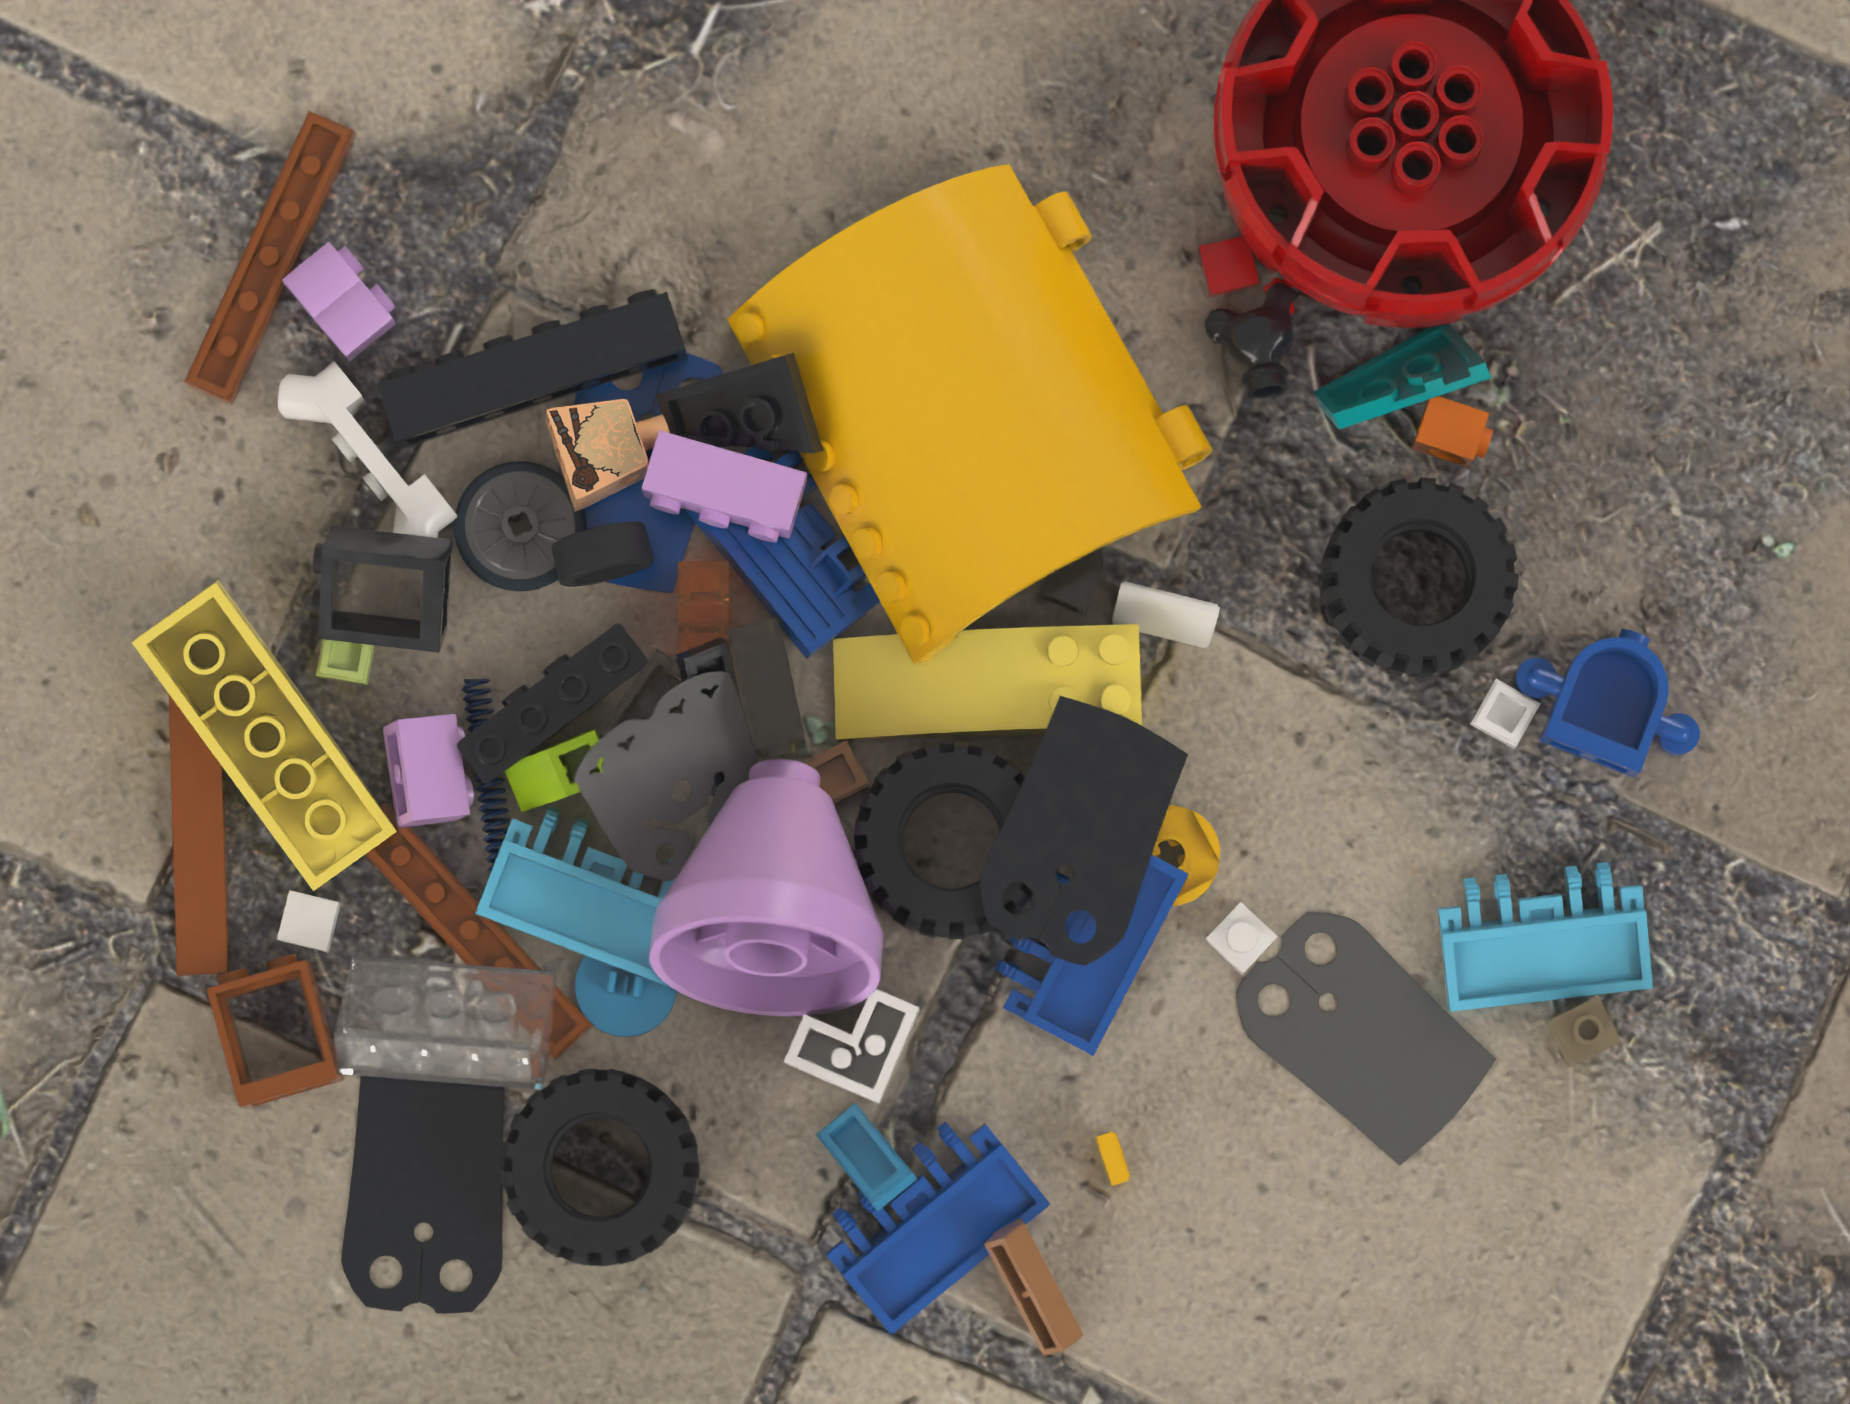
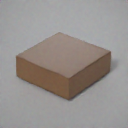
M847 740L803 762L819 773L820 788L831 797L834 805L870 787Z

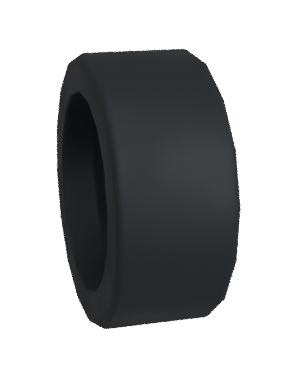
M638 521L607 524L580 531L556 541L551 548L559 582L566 587L592 585L628 576L647 568L654 560L645 524Z

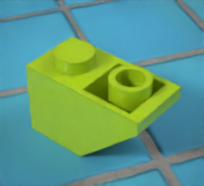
M597 727L530 753L505 772L521 812L580 792L574 777L585 755L602 738ZM603 758L598 760L597 767L590 770L589 775L602 773Z

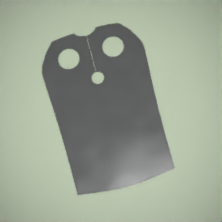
M1307 912L1281 936L1282 945L1277 956L1263 963L1257 962L1237 988L1238 1010L1244 1029L1249 1039L1261 1050L1335 1108L1400 1166L1454 1118L1483 1080L1496 1058L1453 1019L1357 921L1330 913ZM1326 933L1335 940L1337 954L1329 964L1315 965L1306 957L1305 943L1313 934ZM1271 984L1281 985L1290 996L1288 1010L1277 1017L1264 1014L1258 1005V994L1265 986ZM1325 993H1331L1337 998L1338 1005L1332 1012H1325L1319 1007V999Z

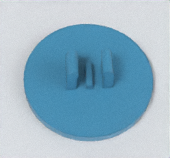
M584 956L575 979L576 998L584 1016L599 1030L619 1037L638 1036L656 1028L670 1013L677 991L669 985H661Z

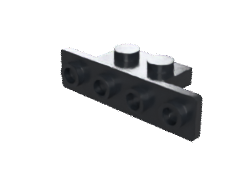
M615 624L571 658L565 654L553 661L543 670L542 673L545 677L530 689L525 684L509 694L502 701L504 708L457 743V748L485 784H489L648 665V659L621 624Z

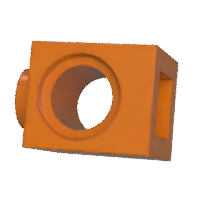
M1441 396L1428 399L1411 449L1469 468L1475 456L1484 459L1494 431L1485 427L1489 413Z

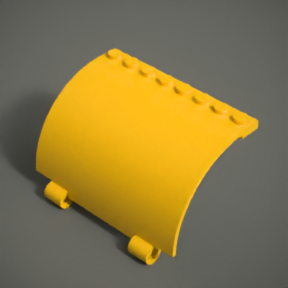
M1010 164L990 167L949 179L907 196L863 218L793 262L727 318L751 365L794 353L823 451L817 453H799L914 664L928 661L959 636L958 633L1011 596L1061 567L1132 533L1198 511L1202 506L1182 471L1201 462L1213 451L1188 405L1176 407L1163 414L1073 253L1086 245L1091 240L1092 234L1069 193L1063 191L1053 194L1033 206Z

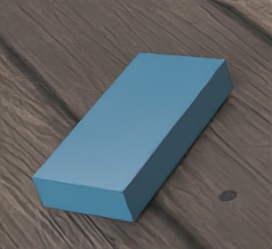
M856 1102L816 1134L877 1212L917 1180L916 1176Z

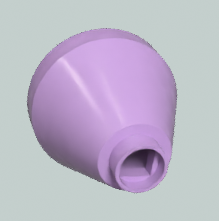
M786 759L761 761L751 767L748 781L735 787L654 913L649 960L656 975L671 988L702 1003L731 1011L755 1015L789 1017L804 1016V1014L807 1016L818 1015L851 1007L868 998L878 987L881 974L883 932L831 797L820 788V775L814 768L798 761Z

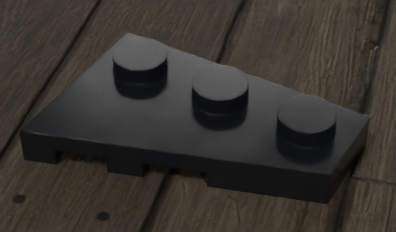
M794 353L656 395L671 434L717 447L742 446L756 447L759 450H798L801 453L823 451Z

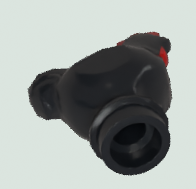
M1277 277L1272 279L1270 284L1263 286V292L1266 296L1261 307L1241 314L1220 308L1212 310L1204 321L1207 336L1214 343L1223 344L1237 362L1249 367L1242 377V384L1246 386L1250 398L1259 399L1276 396L1288 388L1286 381L1288 370L1284 366L1277 364V362L1287 354L1293 344L1294 332L1291 315L1295 311L1293 302L1297 299L1298 293L1292 290V285L1288 281Z

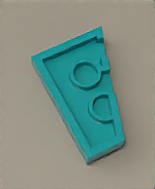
M1450 324L1432 326L1313 393L1323 412L1338 429H1342L1490 379L1491 375L1485 361Z

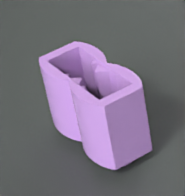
M327 242L284 277L282 281L350 362L396 324L389 314L396 307L377 284L369 290L357 274L364 268L346 246L337 251L330 242Z

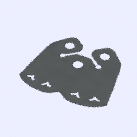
M722 671L708 672L692 677L675 686L662 696L649 719L628 720L613 728L590 749L577 768L574 777L577 786L621 859L631 870L662 881H672L676 879L686 864L691 851L692 842L685 831L657 827L654 830H649L647 826L649 819L654 817L657 821L683 822L705 806L715 782L714 775L717 772H722L724 774V781L719 784L707 815L708 823L711 825L735 787L748 781L751 767L759 763L730 673ZM715 685H718L712 698L700 692L701 689L707 688L711 690ZM685 699L681 714L677 712L669 713L671 708L678 707L680 701ZM634 735L628 750L623 747H617V743L626 742L630 736ZM603 758L602 773L589 775V771L597 767L598 760ZM686 780L691 785V793L685 801L677 802L672 797V789L678 781ZM664 843H671L675 848V856L668 864H660L656 859V851Z

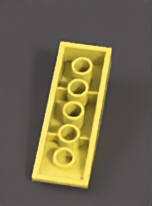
M219 580L131 642L313 891L397 832L313 709Z
M1139 624L962 630L958 633L959 636L931 659L918 664L913 663L898 634L833 639L836 741L1044 735L1060 696L1111 711L1142 726Z

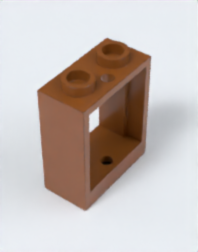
M296 954L266 962L268 971L251 976L248 975L247 969L235 970L217 976L219 985L206 988L240 1108L248 1109L344 1080L312 963L307 960L298 962ZM300 979L322 1062L252 1082L229 1000Z

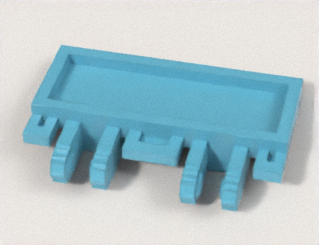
M551 806L547 809L532 850L525 846L533 826L512 818L475 914L661 985L668 986L652 969L649 952L655 910L674 880L663 882L658 897L639 890L644 875L633 871L629 884L626 886L621 884L627 864L619 858L590 847L586 850L580 868L574 866L590 822L579 817L577 822L573 824L569 835L570 841L562 861L544 854L551 833L555 832L559 822V809Z
M1597 863L1594 877L1597 886L1599 908L1583 909L1581 875L1578 872L1577 866L1565 867L1564 880L1568 916H1564L1562 895L1554 894L1518 899L1520 921L1513 922L1510 885L1507 874L1495 875L1493 891L1496 898L1498 919L1481 921L1479 885L1476 883L1475 877L1465 878L1463 880L1467 927L1462 928L1460 906L1438 908L1447 1008L1450 1012L1653 988L1647 915L1644 909L1642 885L1619 887L1621 909L1615 910L1609 863Z

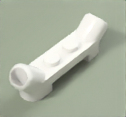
M335 361L315 377L296 374L286 375L280 382L278 393V410L281 415L287 419L333 424L339 432L331 438L349 462L357 457L360 458L370 471L363 479L380 501L390 496L395 502L396 512L393 533L438 538V532L458 518L425 474L408 486L353 418L357 412L368 404Z

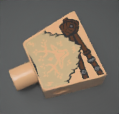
M626 399L555 407L546 410V425L574 511L582 510L644 479L649 465L645 451L654 448L659 430L670 433L663 414L635 422L630 404Z

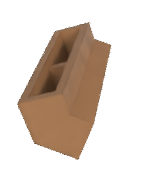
M1020 1218L993 1233L994 1236L987 1240L984 1245L1043 1356L1062 1352L1084 1335L1025 1223Z

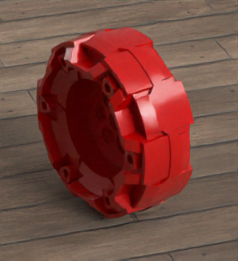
M1256 0L1239 25L1228 48L1219 76L1214 102V153L1218 174L1224 187V199L1243 239L1263 265L1272 274L1279 271L1283 278L1292 286L1314 300L1340 312L1350 315L1363 316L1364 324L1382 327L1420 328L1458 322L1464 314L1478 313L1511 298L1533 283L1566 250L1586 221L1604 179L1613 132V97L1607 62L1600 59L1601 56L1594 38L1570 0ZM1407 59L1417 60L1423 65L1426 74L1418 79L1407 78L1400 71L1399 63ZM1459 83L1468 89L1470 100L1464 103L1452 102L1446 97L1444 88L1449 84ZM1363 85L1374 86L1381 93L1382 101L1375 105L1363 104L1358 100L1355 90ZM1407 109L1419 110L1427 119V125L1415 130L1408 128L1403 124L1400 114ZM1452 133L1463 134L1469 138L1472 150L1463 154L1455 153L1446 144V137ZM1365 135H1373L1382 142L1384 151L1375 156L1366 155L1358 148L1357 140ZM1410 159L1420 160L1427 166L1429 175L1421 180L1411 179L1404 173L1402 163ZM1539 204L1546 207L1547 216L1544 217ZM1273 209H1280L1285 213L1286 220L1281 223H1275L1269 218L1268 213ZM1408 280L1416 282L1419 286V292L1417 294L1405 293L1402 289V283Z

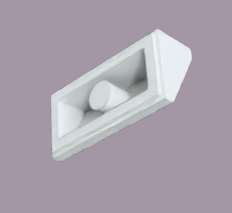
M1124 581L1120 585L1112 624H1139V632L1201 648H1208L1220 607H1218V604Z

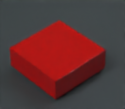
M1242 236L1198 247L1209 298L1259 286L1252 250Z

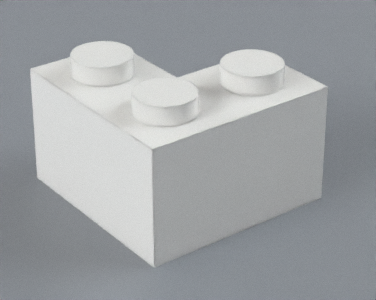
M876 989L867 998L852 1035L804 1014L784 1063L880 1105L920 1012V1007Z

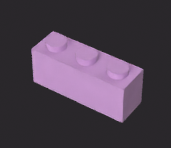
M659 430L642 485L643 497L651 499L650 506L657 510L679 514L680 508L700 513L699 520L703 523L719 528H728L729 522L749 527L748 534L752 537L768 542H777L778 536L788 539L791 537L807 483V472Z

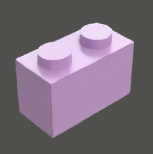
M456 714L399 719L383 727L397 828L455 822L470 815L469 807L473 804L474 793L470 778L465 777L462 760L464 756L457 748V743L465 737V733L462 727L457 726Z

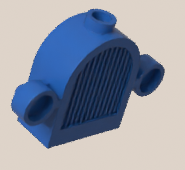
M1621 629L1618 637L1606 638L1590 644L1572 660L1563 676L1556 674L1553 665L1542 658L1526 660L1518 667L1514 676L1516 689L1534 700L1543 699L1549 694L1555 696L1538 741L1632 778L1641 772L1654 735H1656L1657 742L1663 751L1670 755L1680 756L1688 753L1697 745L1700 738V730L1696 721L1687 714L1676 713L1668 717L1662 715L1668 699L1669 686L1667 674L1659 658L1648 648L1650 639L1632 630Z

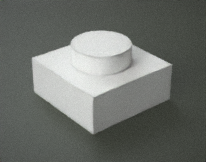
M1240 902L1210 933L1205 941L1242 975L1278 936Z

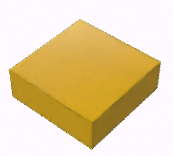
M1112 1131L1095 1137L1110 1187L1129 1181L1131 1176L1117 1134Z

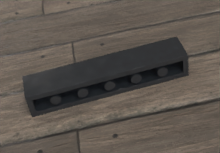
M655 289L645 290L628 297V304L611 310H609L608 305L591 307L579 313L580 320L564 325H561L560 320L544 322L531 329L532 335L514 341L511 335L497 337L483 344V351L465 356L464 351L450 352L436 358V366L417 371L415 366H408L388 373L386 375L388 381L379 383L377 386L396 444L400 449H404L688 358L668 293L664 292L657 295Z

